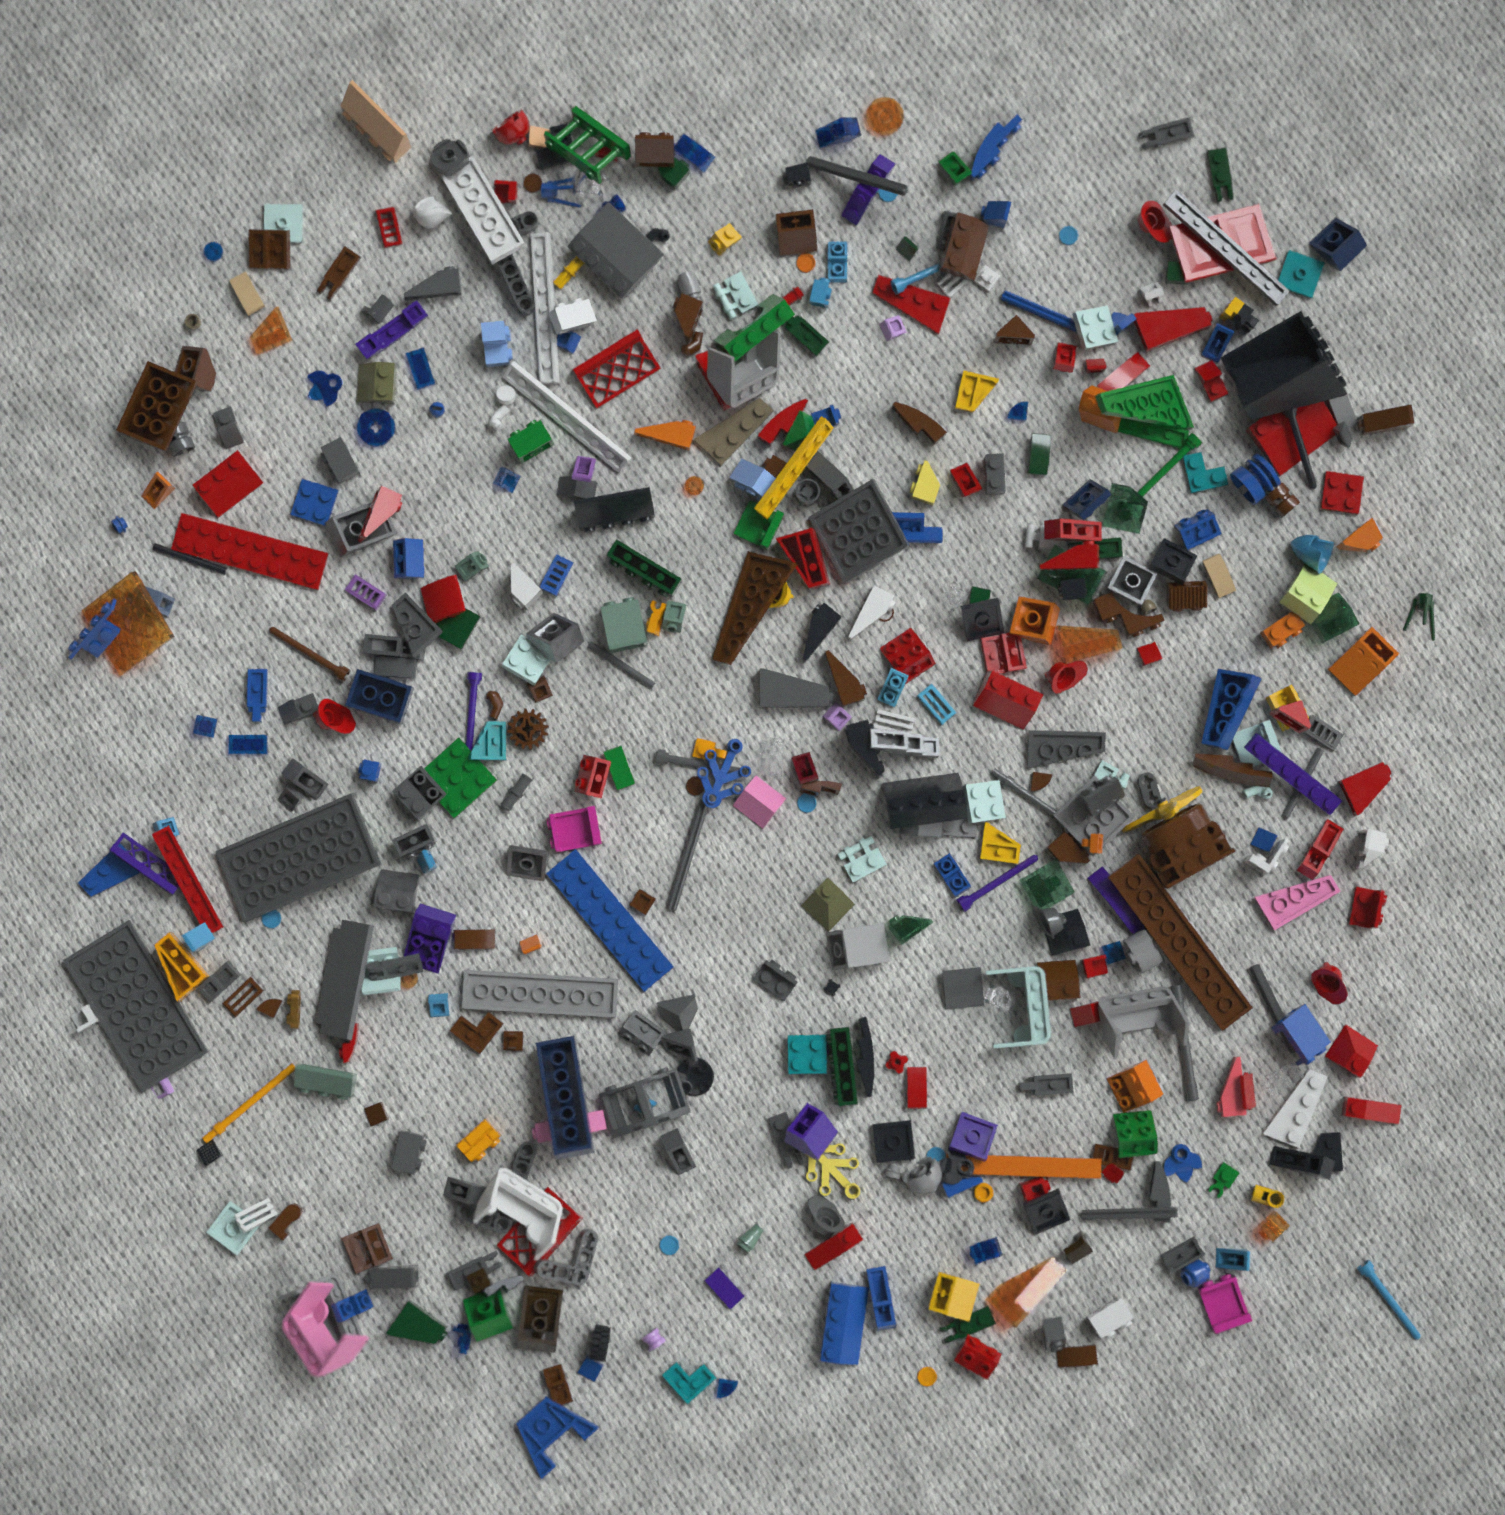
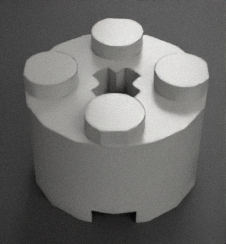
M1145 930L1138 931L1120 942L1124 951H1128L1126 956L1130 963H1135L1134 968L1138 975L1163 962L1158 950L1155 949L1150 936Z

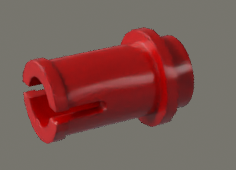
M798 286L796 288L793 287L792 291L782 297L789 306L798 299L802 300L801 297L804 296Z

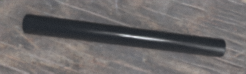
M157 543L153 546V550L223 575L226 574V567L171 550V548Z

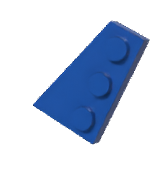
M121 843L118 845L124 851H128ZM109 852L78 884L92 897L140 873Z

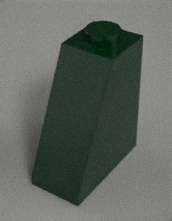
M409 1300L386 1334L436 1344L438 1340L440 1342L444 1340L448 1334L445 1331L448 1326Z

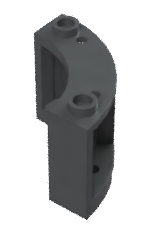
M666 1067L657 1070V1075L618 1088L616 1084L606 1087V1092L599 1094L613 1138L691 1113L676 1068L669 1070ZM663 1078L673 1110L654 1116L644 1084ZM634 1088L644 1120L627 1125L616 1093Z

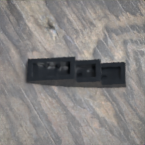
M865 1016L859 1018L864 1037L857 1039L863 1058L856 1060L869 1098L872 1097L874 1084V1052L867 1017Z

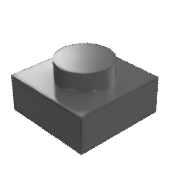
M289 784L278 799L293 811L304 796Z

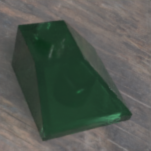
M1111 483L1109 492L1112 495L1107 499L1102 526L1140 534L1148 501L1130 486Z
M896 915L888 921L890 925L887 928L898 943L903 945L932 924L933 921L920 917L906 915L899 917Z

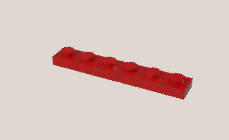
M168 825L151 834L199 924L201 925L205 922L212 933L223 928V924L170 826Z

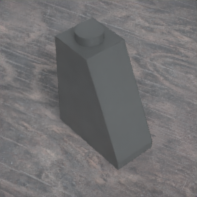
M817 451L807 464V470L836 500L853 491L854 489L847 477Z
M418 1264L371 1268L370 1273H367V1283L371 1284V1289L416 1287L419 1285Z

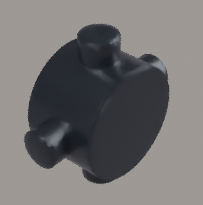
M829 979V983L824 987V991H828L832 996H835V992L841 986L833 982V979Z

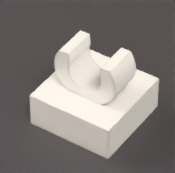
M985 265L976 276L974 282L989 292L1000 278V275Z
M1158 282L1140 287L1141 295L1149 306H1152L1151 300L1155 297L1159 303L1162 302L1161 295H1164V291Z

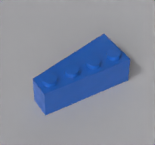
M1218 669L1202 744L1217 749H1229L1262 680L1261 678L1253 674Z

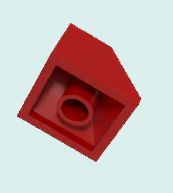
M1345 1024L1325 1057L1355 1077L1361 1078L1372 1062L1378 1045Z

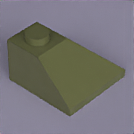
M827 878L801 906L829 932L855 904L836 884Z

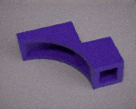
M879 154L872 162L867 173L888 179L896 163ZM859 183L841 216L857 226L880 189Z

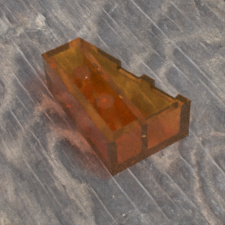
M1056 626L1059 644L1066 664L1120 651L1123 648L1119 632L1115 629Z

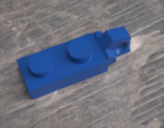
M248 669L247 707L248 712H252V722H262V712L266 713L268 669Z

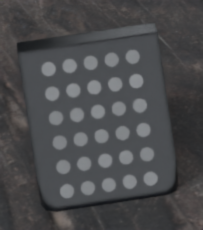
M214 1139L197 1149L205 1166L223 1156Z

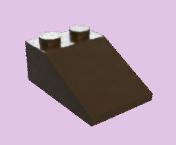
M525 1285L517 1343L518 1349L556 1352L563 1290Z

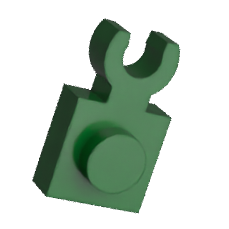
M1222 1162L1212 1177L1217 1182L1210 1185L1208 1191L1211 1193L1214 1188H1218L1219 1193L1216 1197L1220 1198L1223 1195V1187L1226 1186L1230 1189L1240 1172Z

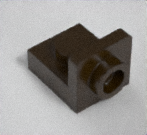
M484 1268L467 1275L474 1294H478L494 1284Z

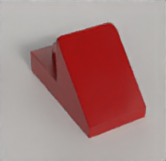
M1058 342L1053 369L1073 373L1077 346Z
M1212 360L1195 367L1210 402L1228 395L1227 389L1220 377L1222 372Z
M968 463L950 470L959 488L961 497H966L982 489Z

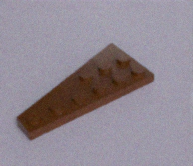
M747 552L712 660L732 665L797 566L796 563L754 552Z

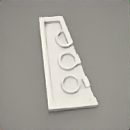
M1308 1069L1289 1098L1283 1103L1281 1109L1275 1114L1268 1127L1263 1131V1134L1299 1148L1328 1076Z

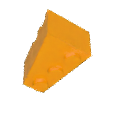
M169 932L154 945L177 1002H181L210 977L174 933Z

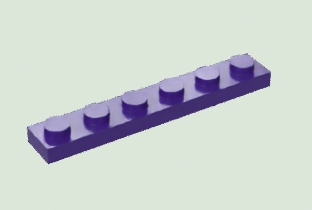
M1255 733L1244 746L1248 752L1329 815L1342 802L1338 796L1258 733Z

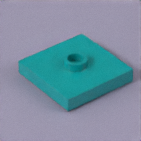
M1289 250L1278 281L1289 291L1312 299L1325 262Z

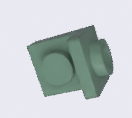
M480 551L469 554L457 563L455 567L463 580L468 581L480 571L487 569L489 565L487 564L486 557Z
M667 601L662 629L671 633H681L686 604Z

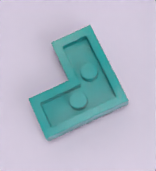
M1202 452L1183 457L1191 493L1229 485L1225 466L1206 470Z
M677 1361L662 1374L687 1404L717 1379L704 1363L690 1376Z

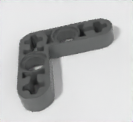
M583 1229L580 1232L571 1264L539 1259L534 1265V1272L540 1277L575 1285L585 1284L589 1277L598 1242L597 1233L591 1229ZM585 1236H592L591 1240H585ZM582 1246H588L590 1247V1249L588 1250ZM587 1252V1260L581 1262L579 1260L580 1254ZM545 1265L546 1267L551 1268V1272L547 1270L542 1271L540 1270V1267H543ZM560 1267L565 1268V1274L562 1277L557 1276V1270ZM571 1272L575 1274L580 1273L582 1274V1277H579L577 1279L576 1277L571 1276Z

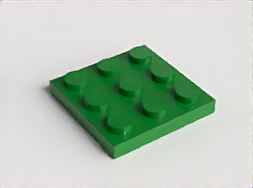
M460 737L424 768L447 794L440 803L454 819L497 781L480 760H468L471 750Z

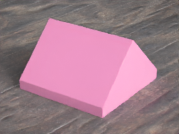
M755 776L733 806L763 829L786 798L758 776Z

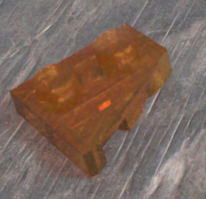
M279 306L274 308L250 336L257 355L293 341Z

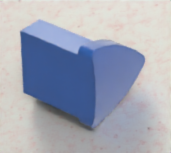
M1118 312L1112 313L1111 319L1116 336L1136 321L1137 318L1133 313L1129 316Z

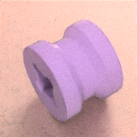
M658 1328L653 1329L641 1338L643 1342L648 1344L650 1352L666 1341L664 1337L660 1336Z

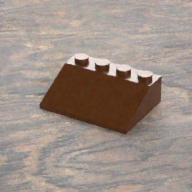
M147 361L116 431L140 443L167 451L198 382Z

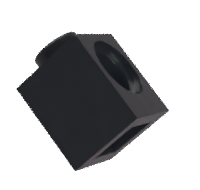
M1085 578L1061 581V585L1058 586L1059 597H1062L1064 601L1087 598Z

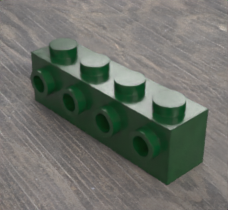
M617 539L606 555L609 559L608 563L616 568L619 566L626 569V574L633 578L635 576L641 578V583L649 588L651 586L658 589L657 592L666 598L668 595L673 597L682 583V578Z
M831 1028L830 1033H826L827 1044L832 1046V1052L828 1053L830 1064H834V1071L831 1072L832 1083H836V1091H833L834 1102H838V1106L857 1105L850 1028Z

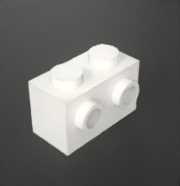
M582 298L571 301L569 305H565V303L555 305L554 309L549 313L556 335L591 326L596 321L589 299L582 301Z
M1120 1296L1087 1316L1101 1339L1113 1336L1115 1334L1114 1330L1119 1327L1123 1329L1129 1326L1134 1318Z

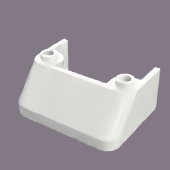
M506 1168L499 1169L478 1201L473 1222L477 1223L485 1214H493L497 1208L527 1227L526 1235L528 1240L537 1245L534 1259L538 1260L555 1244L562 1214V1205L556 1198Z

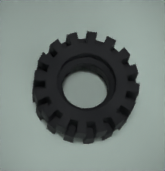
M595 1324L590 1351L591 1360L605 1362L611 1327Z

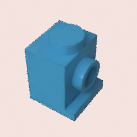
M814 279L809 305L828 308L829 301H826V299L830 300L832 288H829V279Z

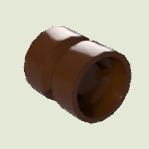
M1284 482L1264 498L1270 506H1275V512L1281 518L1300 503L1294 494H1289L1290 489Z

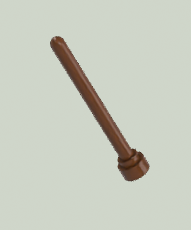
M269 628L270 634L332 671L340 682L343 683L346 680V674L349 675L351 672L345 666H336L277 628Z

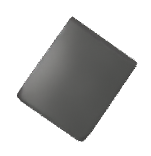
M1344 421L1333 427L1339 443L1349 448L1352 435L1346 422Z

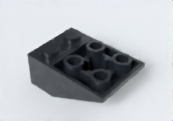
M868 720L846 725L845 731L849 747L877 778H881L885 769L883 761L878 760L877 755L880 751L870 748V729H874L873 723L869 724Z

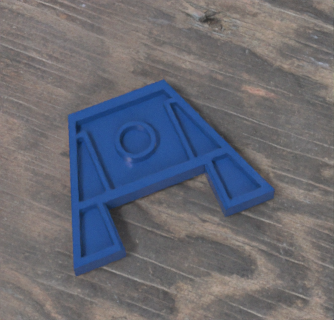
M544 1397L516 1423L541 1479L556 1467V1464L544 1451L569 1428L572 1427L584 1441L599 1429L598 1425L548 1397Z

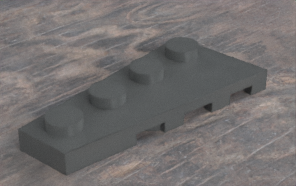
M1028 730L1027 768L1105 752L1106 732Z

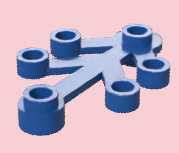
M732 739L727 743L726 749L728 754L720 770L715 759L716 752L714 750H707L705 752L704 758L708 761L715 779L713 788L708 780L709 771L706 767H700L696 772L705 790L702 801L708 808H716L720 805L723 798L739 795L744 790L742 784L735 783L731 788L720 791L724 783L740 777L746 778L751 774L749 766H742L739 770L727 774L735 755L740 753L743 748L742 742L738 739ZM733 743L738 744L737 750L732 748ZM708 752L713 753V759L707 757ZM743 768L748 770L747 775L742 774ZM704 770L706 772V775L701 776L699 774V771ZM739 786L740 792H735L734 787ZM710 795L715 796L716 799L714 802H711L709 800Z

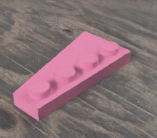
M1328 875L1256 896L1254 899L1272 929L1276 930L1341 891L1332 876Z

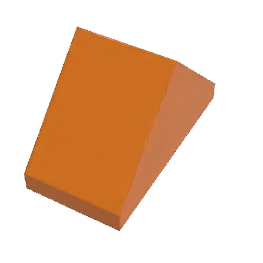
M156 472L141 497L155 509L176 488L159 472Z

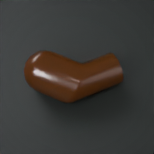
M694 331L693 341L681 347L682 354L692 356L700 351L703 332Z

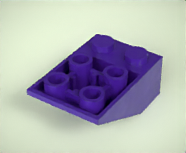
M420 903L414 914L404 956L419 953L423 969L439 974L457 915Z

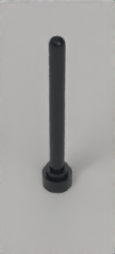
M1298 409L1284 411L1282 414L1289 420L1309 487L1315 489L1317 483L1295 416Z

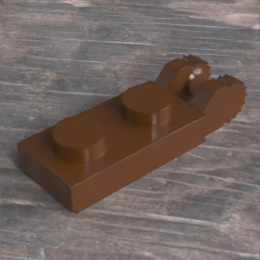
M344 246L325 274L324 280L318 287L317 292L321 294L325 291L328 283H332L334 286L327 295V299L332 300L338 289H341L360 261L361 256Z

